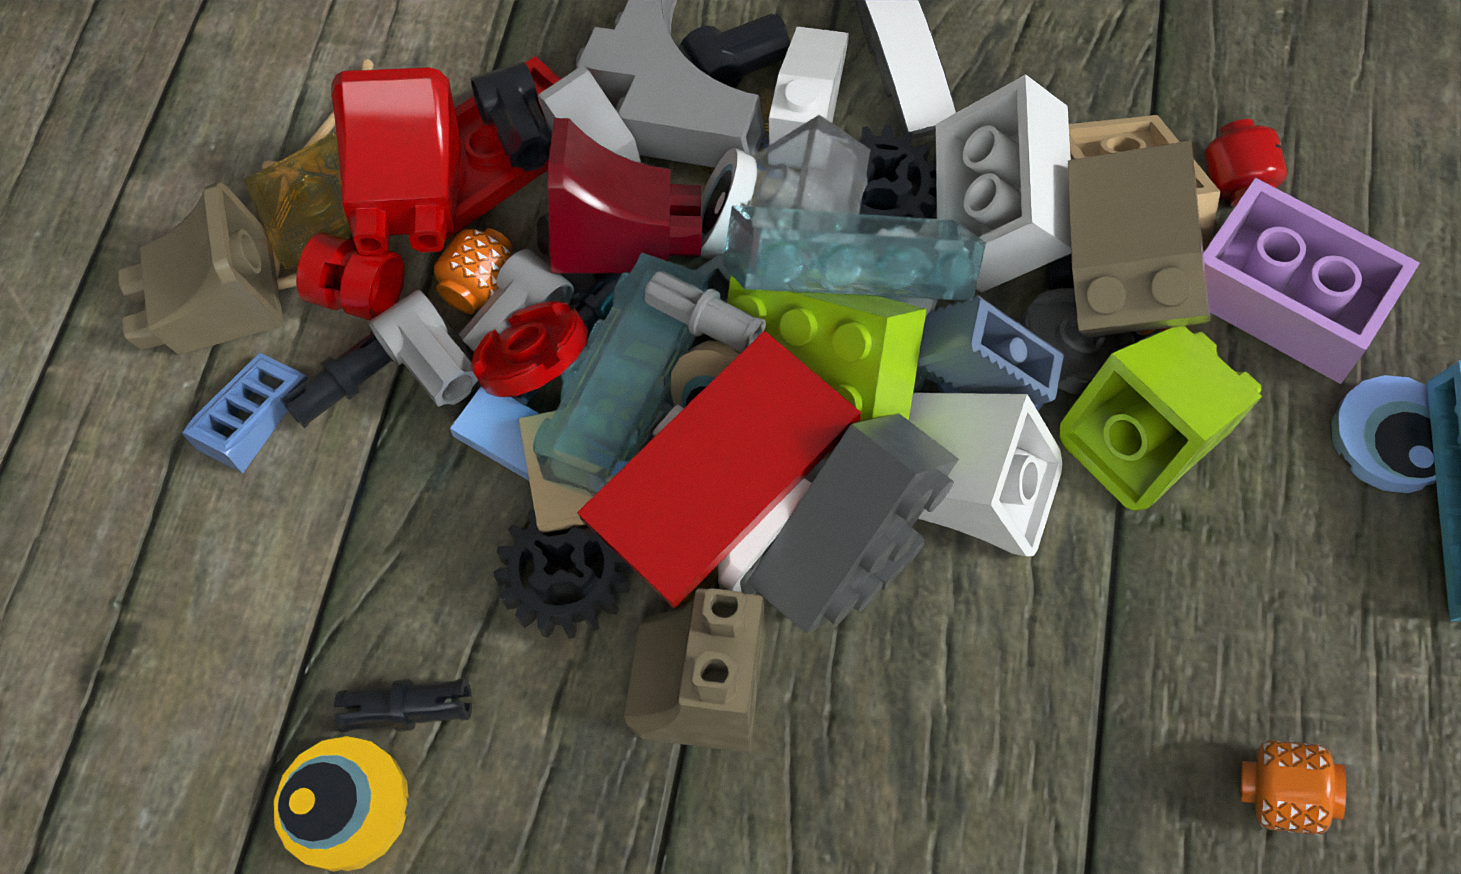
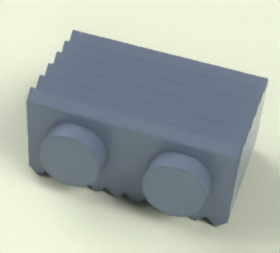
M977 295L973 300L967 298L964 303L958 301L955 306L949 304L945 309L941 306L937 311L931 309L926 315L918 364L919 367L926 366L928 372L934 371L937 378L943 376L945 383L951 382L953 388L960 387L962 393L1028 394L1032 403L1039 405L1056 399L1064 355L1058 349Z

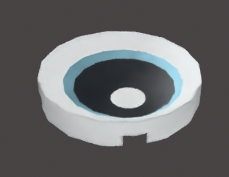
M737 148L728 150L720 159L701 196L702 242L700 258L711 260L728 249L740 228L739 223L741 219L736 218L741 203L747 205L748 200H751L757 177V163L753 156Z

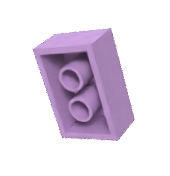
M1257 178L1251 183L1204 252L1210 313L1339 384L1344 381L1364 354L1420 264L1414 259Z

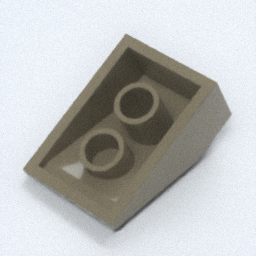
M1191 140L1068 160L1072 272L1078 331L1088 338L1211 323Z

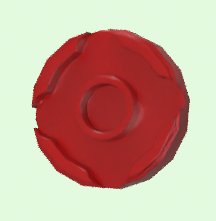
M559 301L537 303L512 314V317L507 319L511 327L504 330L500 335L495 329L488 332L474 351L471 369L486 393L496 397L519 396L542 387L561 375L577 360L587 343L588 329L575 308L574 311L571 310L567 303Z

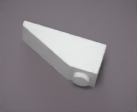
M805 27L796 28L778 74L769 115L770 160L824 166L849 33Z

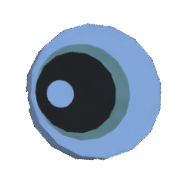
M1384 375L1362 381L1346 394L1339 403L1331 421L1332 443L1338 455L1342 453L1345 460L1351 464L1349 470L1361 481L1383 491L1411 493L1422 490L1427 485L1434 484L1436 482L1427 385L1409 377Z

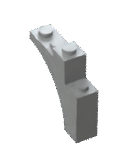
M628 0L624 11L619 12L616 16L614 29L594 28L586 47L581 48L577 55L576 69L584 66L590 71L613 107H616L617 113L635 138L639 155L713 168L717 166L724 154L732 148L744 151L755 159L766 133L759 95L729 87L711 78L682 54L671 38V23L677 0Z

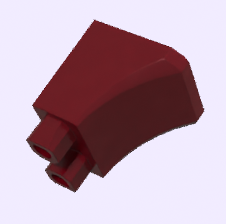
M554 118L548 162L551 273H656L659 271L668 273L669 256L701 257V185L670 184V169L646 165L616 154L585 134L570 118Z

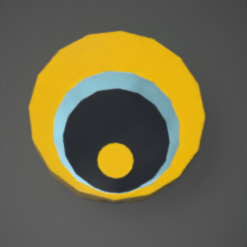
M349 736L323 740L299 754L282 775L274 798L275 828L286 850L312 868L333 872L340 870L346 872L364 868L383 856L403 830L407 816L405 814L407 807L406 796L409 798L407 780L396 760L371 741Z

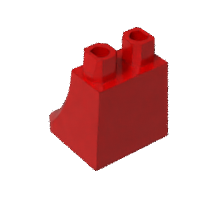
M431 67L342 71L336 74L331 83V97L338 144L342 206L358 253L362 256L382 255L388 250L389 235L409 234L412 249L420 253L441 252L444 247L446 233L455 232L461 156V138L449 79L440 70Z

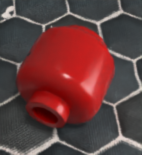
M1252 119L1236 120L1222 126L1219 130L1220 136L1211 141L1204 152L1208 175L1220 191L1219 198L1229 200L1232 207H1236L1255 178L1277 188L1283 184L1288 174L1277 132L1271 127L1255 126Z

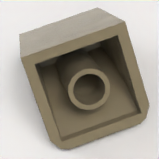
M218 182L206 186L196 206L181 223L161 237L140 247L141 262L118 270L119 287L124 297L134 305L145 302V309L127 314L122 318L124 336L140 350L166 344L176 354L180 355L284 326L271 235L224 183Z
M699 588L695 591L693 599L687 605L675 610L658 613L642 621L637 635L624 712L627 726L633 733L646 740L750 753L766 634L763 596L744 594L738 591Z

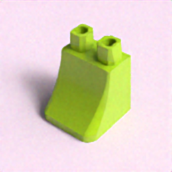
M1185 326L1172 327L1112 353L1060 423L1059 438L1063 446L1130 510L1138 511L1152 506L1188 470L1227 437L1262 397L1259 394L1261 385L1246 371L1235 372L1220 359L1216 351L1217 345L1202 331L1192 333Z

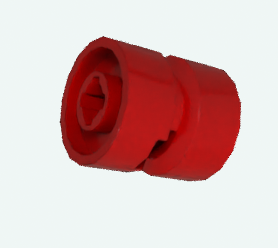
M320 232L308 241L301 254L296 276L297 293L302 301L335 311L343 308L346 314L370 321L398 303L404 283V262L400 254L390 250L385 251L382 255L362 256L358 253L353 240L327 232Z

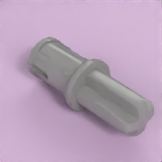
M664 271L656 272L652 279L648 281L644 290L646 292L644 300L649 306L687 324L689 333L696 337L704 333L738 350L740 354L766 327L765 320L755 318L720 300V293L718 291L709 289L704 292Z

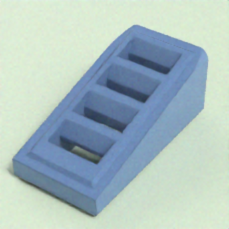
M259 353L192 418L183 430L182 435L196 450L243 474L288 412L280 398L284 395L287 396L309 378L307 375ZM268 374L283 381V383L275 390L261 383V380ZM253 392L266 398L261 406L248 400ZM240 409L251 414L245 422L235 417ZM227 427L235 431L229 438L222 435Z

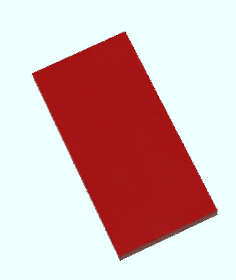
M764 330L597 492L577 514L594 533L675 609L840 442L849 426L861 421V412Z

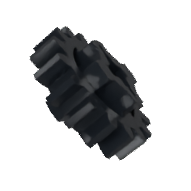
M885 125L881 136H874L868 126L862 127L859 141L846 134L842 137L840 150L831 148L828 152L826 167H823L820 186L824 187L822 203L823 206H835L832 218L835 224L844 222L847 219L852 222L850 232L859 234L864 228L870 230L871 233L877 234L878 240L882 232H889L893 240L898 242L902 239L905 226L917 234L922 229L924 219H932L937 208L936 161L927 162L931 148L928 144L920 145L917 148L911 146L913 133L909 131L903 134L900 139L892 137L891 126ZM850 171L852 173L851 183L853 186L848 189L845 176ZM914 179L917 186L915 197L911 194L913 185L910 181Z
M535 510L529 511L528 515L531 526L524 530L521 527L511 525L508 530L515 542L514 546H498L496 551L501 562L507 565L494 571V578L499 587L506 588L499 595L507 610L517 608L515 617L524 628L532 624L537 618V627L543 637L548 638L553 632L555 625H562L568 639L575 638L576 623L585 621L593 631L599 629V621L596 614L601 609L614 615L619 611L617 602L612 596L613 593H629L630 584L628 578L621 574V572H625L631 569V567L587 525L573 526L569 529L543 534L538 529ZM599 550L604 556V569L601 579L596 577L594 570L591 569L598 560L596 554ZM527 561H530L534 566V573L528 579L530 586L526 590L524 570ZM549 563H551L556 568L560 566L561 568L566 570L574 566L577 576L572 572L568 574L566 571L561 569L553 573Z

